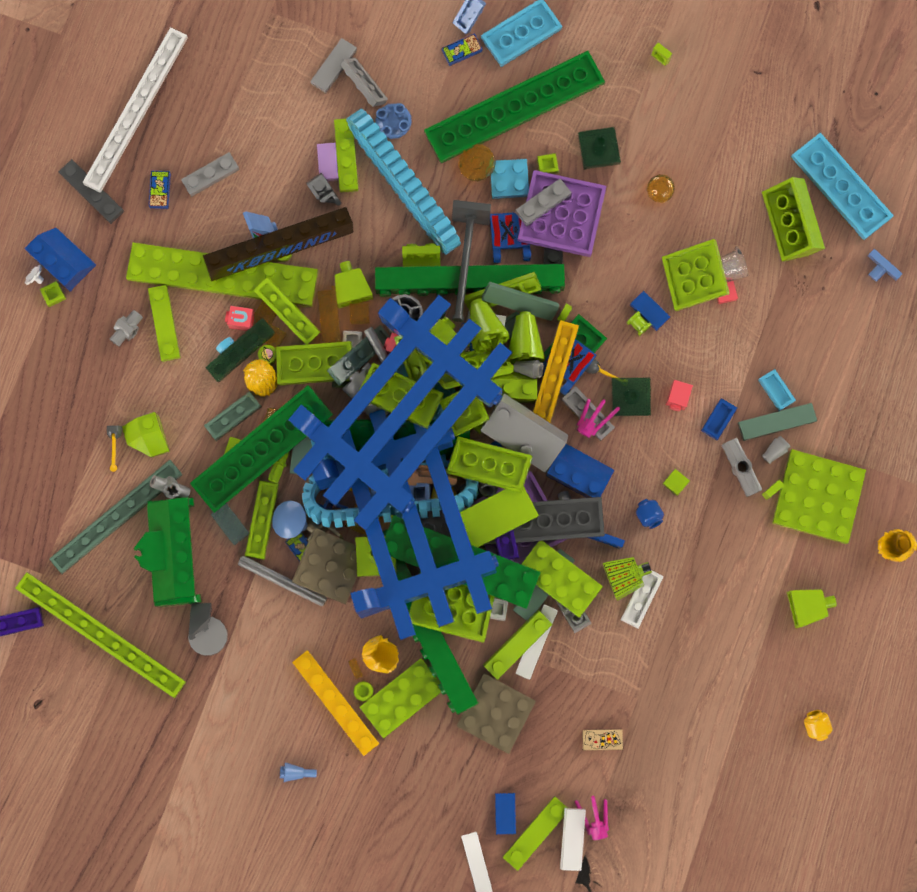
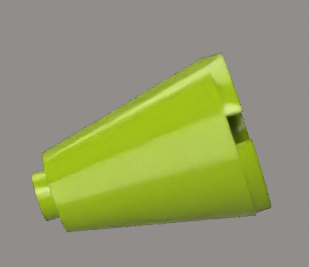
M520 312V315H517L515 318L509 350L512 351V354L508 360L511 364H515L516 361L530 360L544 362L545 355L536 319L531 312Z

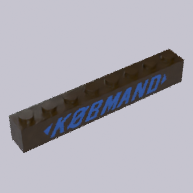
M343 207L205 254L203 259L212 282L354 233L353 222L347 207Z

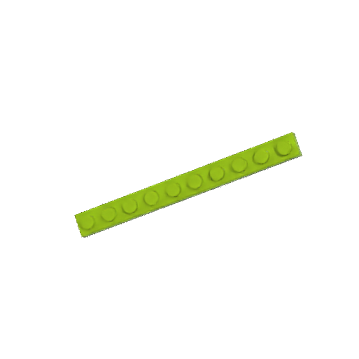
M26 572L15 587L22 594L173 698H176L185 685L186 681L30 573Z

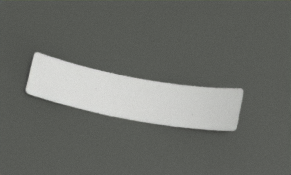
M543 605L541 613L553 624L558 610ZM551 627L523 654L516 671L517 675L527 679L531 678Z
M477 832L463 835L462 841L476 892H493Z

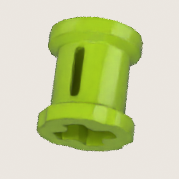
M638 311L627 321V324H631L638 331V335L641 336L652 324L650 322L647 323Z

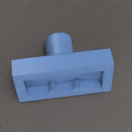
M465 0L452 23L465 34H468L482 13L486 3L483 0Z
M873 249L868 255L877 264L868 274L874 281L877 282L885 273L895 281L903 274L877 250Z

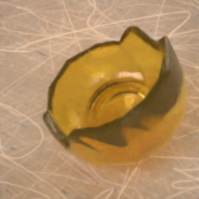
M664 174L652 177L647 184V193L654 202L664 203L669 201L675 192V184L672 178Z

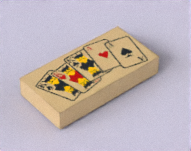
M622 729L582 730L583 750H623Z

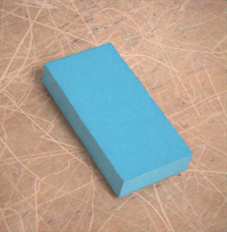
M775 369L758 379L778 411L796 401Z

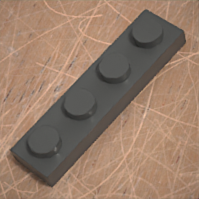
M72 159L58 171L110 224L124 212L104 190L100 193L83 184L87 174Z

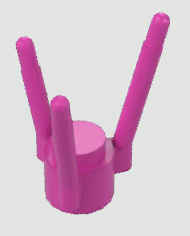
M587 399L580 420L577 423V426H579L577 431L587 438H590L591 435L595 436L597 431L620 408L616 407L595 427L596 424L593 421L606 401L603 399L591 418L585 419L591 402L590 399Z
M591 796L595 822H592V827H590L585 816L587 834L592 835V840L607 838V831H609L607 799L603 801V821H600L595 796ZM576 800L575 805L577 809H582L579 802Z

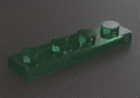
M261 318L205 368L217 382L222 381L275 335L276 332L264 318Z

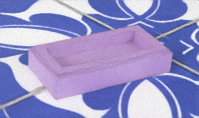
M336 143L317 144L319 174L322 172L327 181L338 180Z

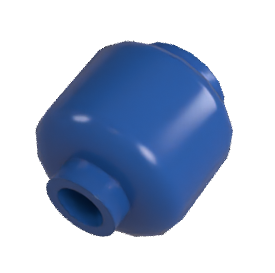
M648 499L639 502V507L635 513L641 524L650 529L659 526L663 522L664 512L658 502Z

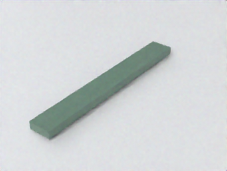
M171 460L167 461L49 558L61 574L65 573L148 504L147 501H152L161 494L162 491L150 487V481L154 475L164 479L171 476L178 480L183 474Z

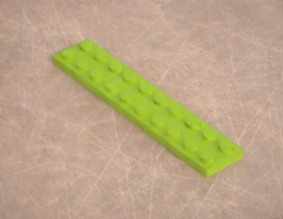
M132 243L126 279L129 281L262 300L255 293L254 289L269 277L295 305L313 306L318 269L267 262L211 282L203 259V255L208 253Z

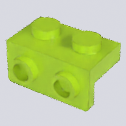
M428 243L425 246H417V244L402 246L403 267L440 266V246H436L434 243Z

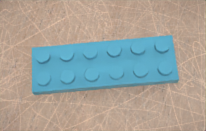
M821 132L792 154L791 158L863 240L867 239L894 216Z

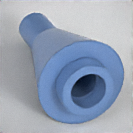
M286 762L284 766H280V778H283V782L303 777L316 778L317 776L316 769H304Z

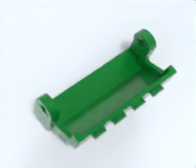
M186 497L147 501L149 532H146L134 547L135 551H141L142 556L135 555L134 558L139 562L140 567L152 573L155 606L167 607L201 603V594H196L189 513V508L194 507V498Z

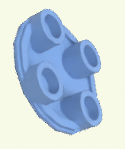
M388 104L376 112L375 122L387 138H400L409 131L412 124L411 115L403 104Z
M289 500L281 503L275 509L272 517V526L280 537L286 539L294 538L306 530V512L301 503Z

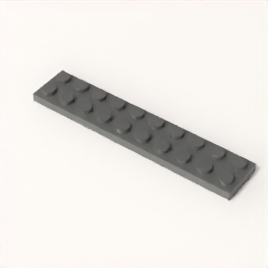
M602 497L532 502L539 516L513 529L516 543L605 536ZM439 510V517H433L432 511H427L428 518L420 517L423 527L451 537L442 510ZM494 539L484 545L496 544V540Z

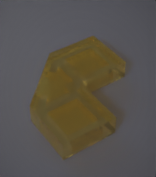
M262 301L254 314L260 340L276 349V347H280L287 333L272 325L277 314Z

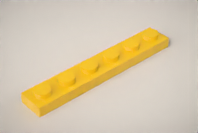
M562 320L559 322L533 410L535 414L551 423L579 325Z
M308 650L292 662L363 756L380 744Z

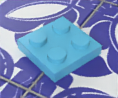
M527 159L490 161L492 199L528 196Z

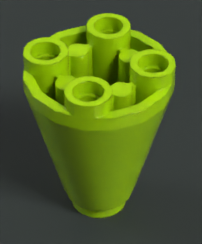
M481 298L472 301L469 309L470 319L482 328L472 340V346L476 354H483L486 351L495 349L499 343L504 345L509 339V333L487 302Z

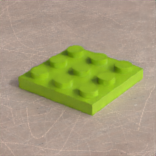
M715 239L662 257L675 311L730 294Z

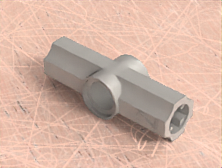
M735 438L722 444L721 446L732 466V473L737 477L746 497L761 491L762 488L752 469V463L747 459L738 439ZM738 463L746 466L745 472L739 471Z

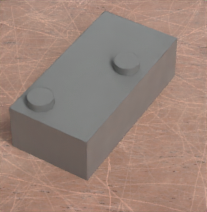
M503 394L501 401L488 416L490 420L483 423L481 428L483 433L509 450L532 455L531 464L543 472L548 470L568 439V434L506 394Z

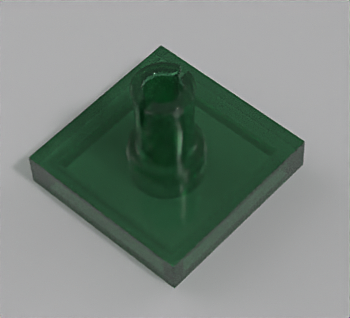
M615 127L578 132L583 169L619 165L621 163Z
M612 378V411L616 407L620 408L614 416H651L650 378Z

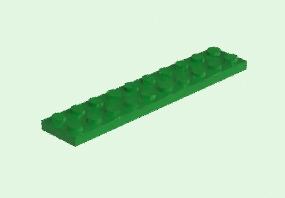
M587 50L424 129V133L440 163H444L604 85L605 80Z

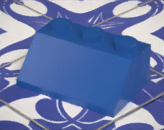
M56 227L37 235L24 248L69 291L96 266L88 256Z
M565 444L553 461L546 476L585 498L601 497L614 469Z

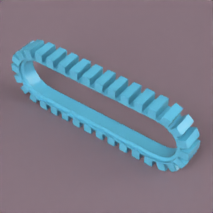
M362 108L347 117L346 121L349 129L352 131L354 138L358 140L360 147L364 149L368 158H371L372 163L378 168L380 174L385 177L387 183L392 186L393 191L399 195V199L402 203H405L409 212H412V216L419 222L421 228L426 231L427 236L433 240L436 246H440V251L447 255L460 246V238L454 226L450 224L451 222L448 217L444 215V211L440 206H437L434 198L430 197L428 190L415 177L412 169L408 168V164L404 159L402 160L399 152L395 151L392 143L380 131V127L376 122L374 123L372 117Z
M441 455L444 467H448L449 461L446 460V455ZM387 469L381 470L389 476ZM313 475L308 478L309 483L305 482L303 487L304 493H302V500L308 517H312V521L316 524L322 521L323 527L330 528L332 521L335 523L336 528L343 527V521L346 520L348 527L355 526L354 519L360 513L358 507L338 510H326L320 507L315 502L320 488L316 484ZM464 478L466 487L461 493L454 496L460 512L464 511V505L469 508L474 503L473 499H477L479 482ZM438 498L414 501L421 518H428L427 511H432L433 517L440 516L439 510H442ZM388 504L379 514L378 519L383 516L385 523L391 522V515L403 518V516L397 509Z

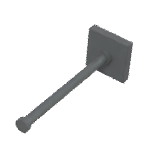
M453 200L452 221L466 223L455 315L452 317V320L456 322L464 321L462 314L474 224L489 225L491 204Z

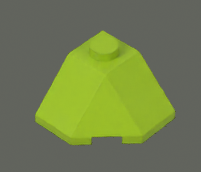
M156 412L137 417L122 426L128 446L150 457L170 452L160 417Z

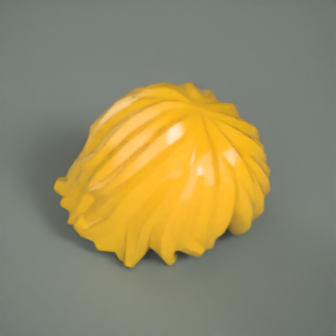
M255 359L246 365L243 371L245 372L244 380L247 389L253 391L255 395H260V397L270 396L278 386L277 374L273 366L263 359Z
M894 529L888 533L884 532V536L878 540V553L882 554L884 559L902 562L911 557L914 551L917 550L916 539L907 530Z
M378 635L365 643L362 649V658L370 670L388 674L394 668H397L399 652L397 647L388 641V638Z

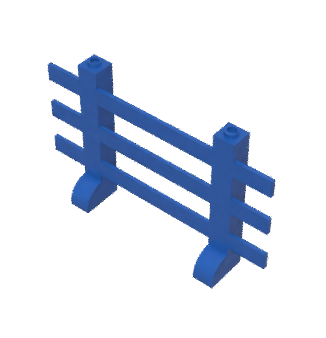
M440 295L436 297L417 321L412 319L398 303L389 298L379 310L378 315L382 323L399 335L402 340L329 427L324 425L302 405L289 418L294 427L315 443L294 468L293 471L306 481L326 455L329 454L345 467L343 472L323 495L336 506L357 479H360L376 492L354 519L365 530L370 527L388 504L392 505L401 514H404L405 511L407 513L411 511L415 505V498L402 488L403 485L476 397L490 408L493 404L496 406L503 398L501 395L503 393L502 389L490 379L509 358L512 351L499 343L478 370L460 355L482 329L475 322L468 319L448 345H445L429 332L451 306ZM414 349L418 350L433 363L359 452L356 451L341 437ZM447 373L461 384L463 388L394 472L387 476L371 462L442 376Z
M381 409L369 413L374 431L376 432L387 418L385 411ZM413 423L416 430L415 434L395 441L392 437L371 463L380 470L387 469L390 476L428 429ZM452 428L449 429L425 460L459 561L436 568L416 505H414L409 513L405 511L402 516L421 571L419 575L398 581L378 517L365 530L383 587L363 589L350 593L356 613L361 619L391 609L400 640L416 635L406 603L429 596L438 626L441 627L453 623L454 620L444 593L445 590L467 583L477 614L492 609L482 578L497 573L495 567L499 566L495 555L491 556L490 551L474 556L439 452L453 446L452 440L455 439ZM348 429L341 438L356 450L350 429ZM323 459L312 472L320 490L329 488L345 467L336 460ZM357 479L352 485V490L359 512H361L372 497L368 486L360 479ZM407 481L402 488L412 495Z

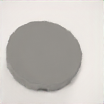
M214 617L210 618L207 631H200L193 640H189L190 646L201 655L212 656L219 653L228 641V632L225 625Z

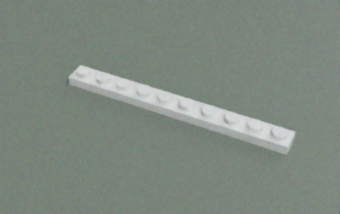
M170 27L83 181L85 186L100 193L102 192L187 41L186 34Z

